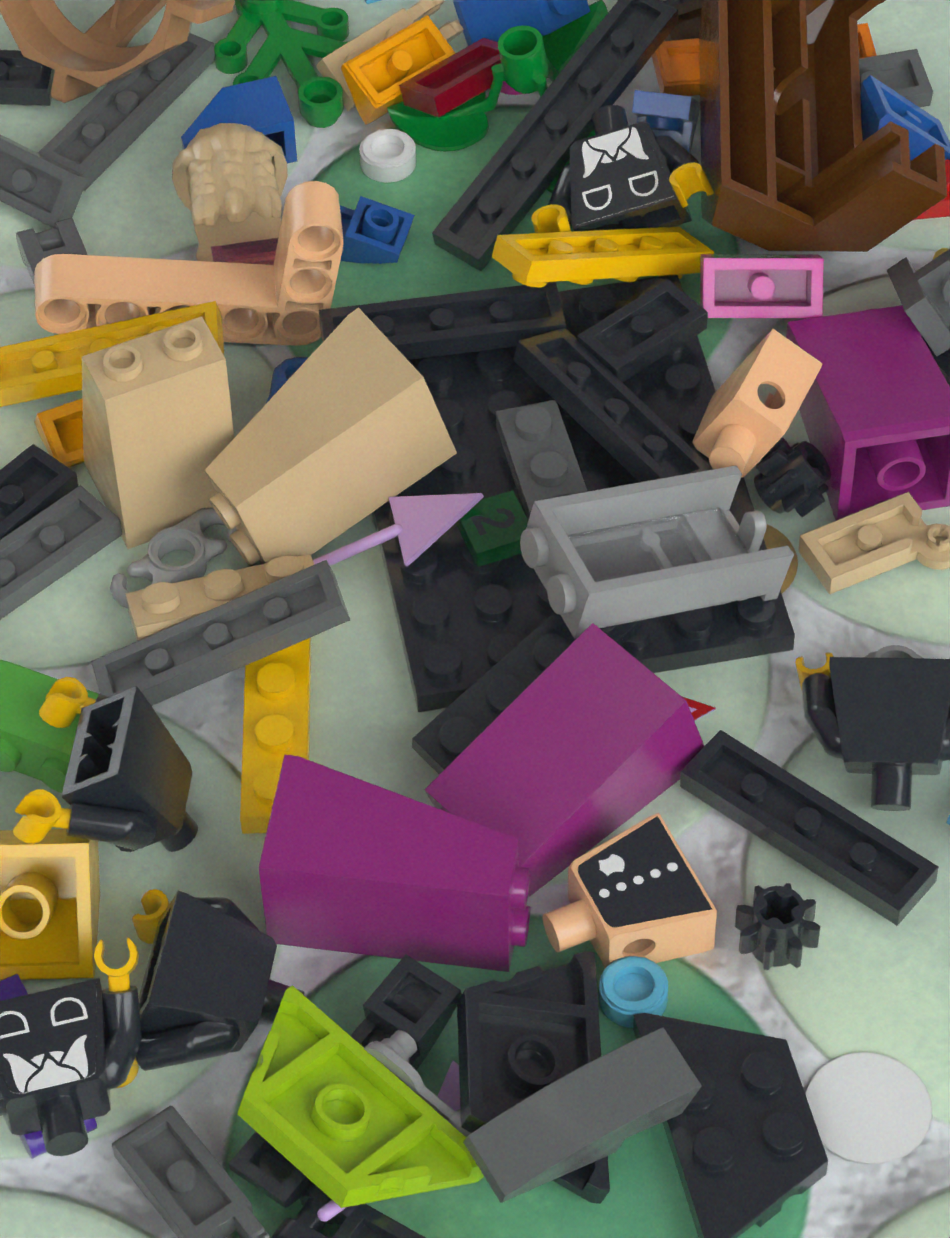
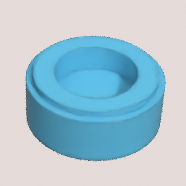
M628 956L613 961L605 968L599 981V1004L607 1018L620 1026L633 1028L635 1014L663 1015L668 1002V980L659 965L647 958Z

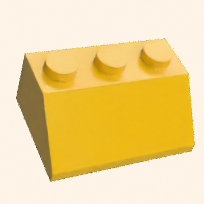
M51 829L44 839L32 844L19 840L14 835L13 830H0V980L18 974L20 980L94 978L96 967L94 952L97 946L100 905L98 841L66 836V829Z

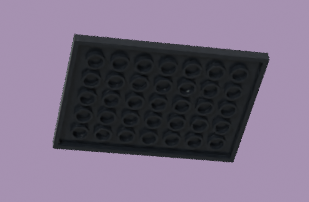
M665 275L639 279L635 282H619L560 291L558 293L566 329L577 339V335L667 279L683 291L678 275ZM696 335L623 383L710 465L709 458L699 452L692 443L708 404L716 392L698 335ZM517 347L408 360L424 377L457 454L395 497L482 493L484 496L482 499L513 490L523 509L496 428V411L552 401L554 399L513 360ZM557 403L588 492L640 483ZM744 477L740 478L729 509L739 526L746 512L755 511ZM390 501L372 512L376 532L395 524ZM456 523L408 567L404 564L398 537L379 544L418 712L447 708L554 613L548 600L547 590L534 568H530L525 563L522 554L477 567ZM676 530L652 534L659 539V548L671 568L696 563ZM639 537L576 549L592 578L598 573L605 580L659 570L650 554H645L640 550L639 544L641 539ZM764 538L759 551L767 549ZM780 590L777 599L763 601L760 596L747 598L746 600H736L726 604L643 620L642 627L627 639L621 647L651 672L658 673L790 651L794 648L795 633Z

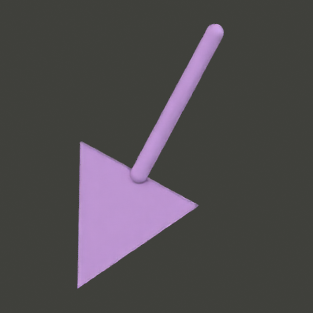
M482 493L389 497L395 522L394 525L313 559V562L317 564L327 560L331 566L398 537L404 564L408 567L484 496Z

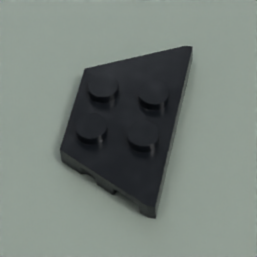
M583 951L574 954L568 964L542 971L540 966L517 972L508 981L498 982L492 980L464 990L457 1002L461 1128L473 1133L544 1087L601 1057L595 952ZM608 1156L552 1181L590 1203L601 1204L610 1191Z
M648 1013L635 1014L633 1030L636 1039L664 1027L702 1085L682 1114L662 1122L699 1238H738L755 1223L761 1227L781 1211L783 1203L789 1197L803 1194L827 1174L828 1158L786 1039Z

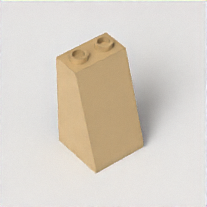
M357 308L348 314L205 469L208 478L217 492L209 498V502L229 530L236 527L237 531L229 535V538L250 567L258 561L261 564H265L280 556L297 557L307 554L312 555L387 503L389 497L397 496L457 454L424 377L361 309Z
M201 316L82 356L84 463L105 506L120 519L121 537L127 549L150 542L152 537L161 530L174 527L202 508H213L209 498L217 492L208 478L205 469L234 439L226 358L203 317Z

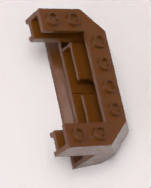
M702 0L699 31L701 166L714 191V194L707 196L705 191H701V209L704 220L714 227L767 251L868 252L947 197L944 147L935 143L910 161L909 130L891 121L866 140H862L857 21L886 0Z

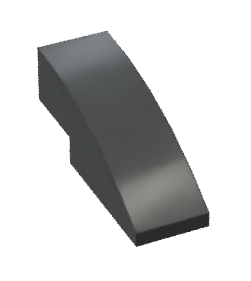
M663 1027L587 1063L544 1087L469 1134L463 1143L500 1203H503L611 1155L619 1149L626 1138L682 1114L702 1085Z

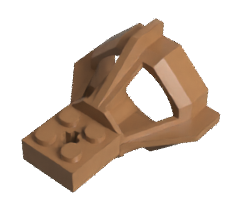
M0 0V13L23 57L55 70L51 98L66 103L94 92L98 87L127 76L183 44L188 39L192 22L202 24L231 13L235 0H115V4L85 33L78 30L63 15L54 0ZM166 5L160 26L150 43L127 47L133 36Z

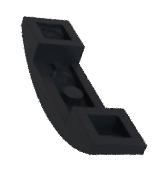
M405 954L363 1004L365 1019L352 1033L351 1037L365 1048L370 1042H381L385 1038H390L397 1030L408 1033L417 1045V1051L409 1058V1064L417 1071L456 1009L457 1002L462 995L461 990ZM257 1132L250 1137L228 1163L230 1170L284 1208L299 1200L312 1182Z

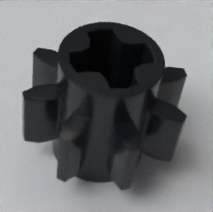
M782 437L762 458V461L756 465V469L760 472L754 477L756 491L762 501L772 511L781 514L783 512L788 513L795 508L797 513L804 517L825 502L822 494L829 490L825 482L831 478V470L822 453L813 444L802 441L790 447L788 442Z
M790 883L766 889L759 885L755 886L753 907L737 905L735 927L741 931L739 952L741 954L752 952L755 958L763 963L764 970H769L772 966L780 967L788 964L796 968L800 967L802 946L817 948L819 944L821 926L813 922L816 901L814 899L803 901L802 897L792 889Z

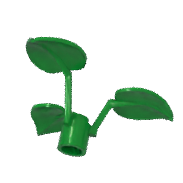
M599 0L589 5L591 12L548 35L542 36L537 29L531 26H516L505 31L498 40L501 64L492 67L493 81L488 97L486 91L441 117L405 106L402 101L387 108L390 119L399 131L408 134L416 144L431 150L456 151L475 144L488 133L489 123L485 112H489L496 107L503 81H506L510 87L519 93L530 94L538 91L541 97L548 89L546 79L549 78L552 82L556 79L608 14L603 0ZM595 130L587 138L595 136ZM560 173L548 186L547 190L550 193H553Z

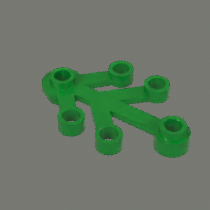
M235 0L236 12L240 17L227 37L218 41L214 46L216 68L225 74H236L243 71L248 65L246 46L262 25L268 37L246 71L234 78L233 85L270 77L279 61L282 60L298 88L299 111L302 117L311 126L317 128H326L335 124L344 110L342 86L333 78L318 77L306 54L324 58L348 43L342 42L349 36L347 13L339 8L324 9L294 0ZM286 20L314 26L317 29V35L290 28Z

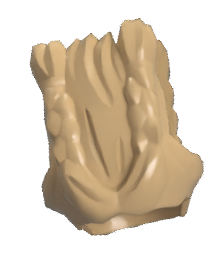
M219 123L210 128L200 129L187 148L180 151L172 163V181L176 193L185 207L191 211L195 233L199 242L196 253L197 261L250 262L258 264V259H261L265 265H274L281 227L280 217L283 209L280 197L288 177L287 161L281 146L250 126L236 123Z

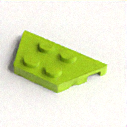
M293 985L285 990L271 1030L267 1035L256 1067L244 1092L237 1113L238 1116L341 1208L476 1183L484 1177L463 1143L467 1138L379 1060L364 1050L363 1046Z

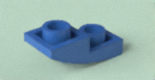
M360 196L355 210L340 205L344 243L340 261L373 264L397 263L415 215Z

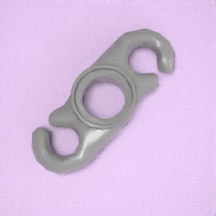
M202 508L174 527L161 530L150 540L148 554L129 565L127 569L129 576L146 578L151 581V584L159 582L176 583L204 577L207 568L206 563L212 557L222 554L227 548V543L224 539L207 538L203 532L210 526L225 524L213 508ZM236 527L232 530L228 529L227 539L229 542H231L229 535L237 531ZM173 550H185L194 555L190 562L182 566H168L160 561L166 553ZM118 573L113 575L110 590L113 598L121 606L128 608L125 593H129L126 588L127 577L124 574Z

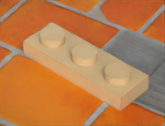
M311 554L297 557L280 556L265 564L237 570L219 569L204 577L176 583H154L143 590L125 593L137 641L315 565Z

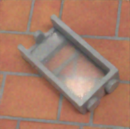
M737 466L534 501L526 530L521 534L520 546L525 563L530 568H534L547 590L548 600L553 611L562 616L574 639L578 638L592 623L598 628H604L726 604L736 600H746L747 598L760 596L763 601L778 598L794 554L788 545L759 551L767 528L765 516L760 510L746 512L739 526L729 510L742 476Z

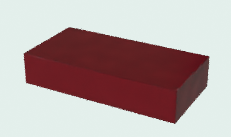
M482 38L399 85L404 105L436 117H441L491 88L493 81L492 67L501 64L498 42Z

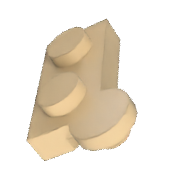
M907 492L800 535L798 551L830 595L916 559L922 565L931 569L944 570L950 568V526L937 523L926 525L921 519L922 509Z

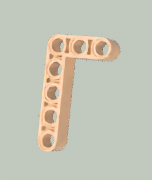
M319 181L303 182L288 192L284 204L274 265L77 254H54L43 258L36 265L34 271L36 321L41 328L48 332L63 334L216 301L222 316L223 342L291 346L308 345L316 342L322 337L319 310L331 308L344 245L339 194L334 187Z

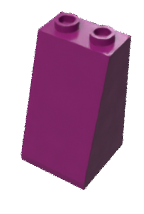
M903 306L868 309L859 312L787 322L786 338L823 363L799 411L810 443L822 453L831 470V478L825 484L829 488L826 493L835 521L909 492L922 510L950 506V386Z
M592 623L424 790L435 808L518 838L519 867L530 868L528 895L531 896L569 867L575 859L584 855L679 781L682 769L702 750L704 744L687 701Z
M284 755L259 863L266 933L274 939L276 944L402 959L407 954L414 960L421 962L510 972L514 946L526 947L531 912L530 906H526L530 885V868L519 867L518 838L300 756Z

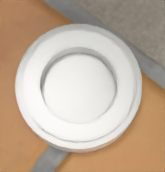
M395 129L378 130L367 135L360 144V166L363 173L372 180L384 183L397 182L408 177L416 167L415 142L408 134Z

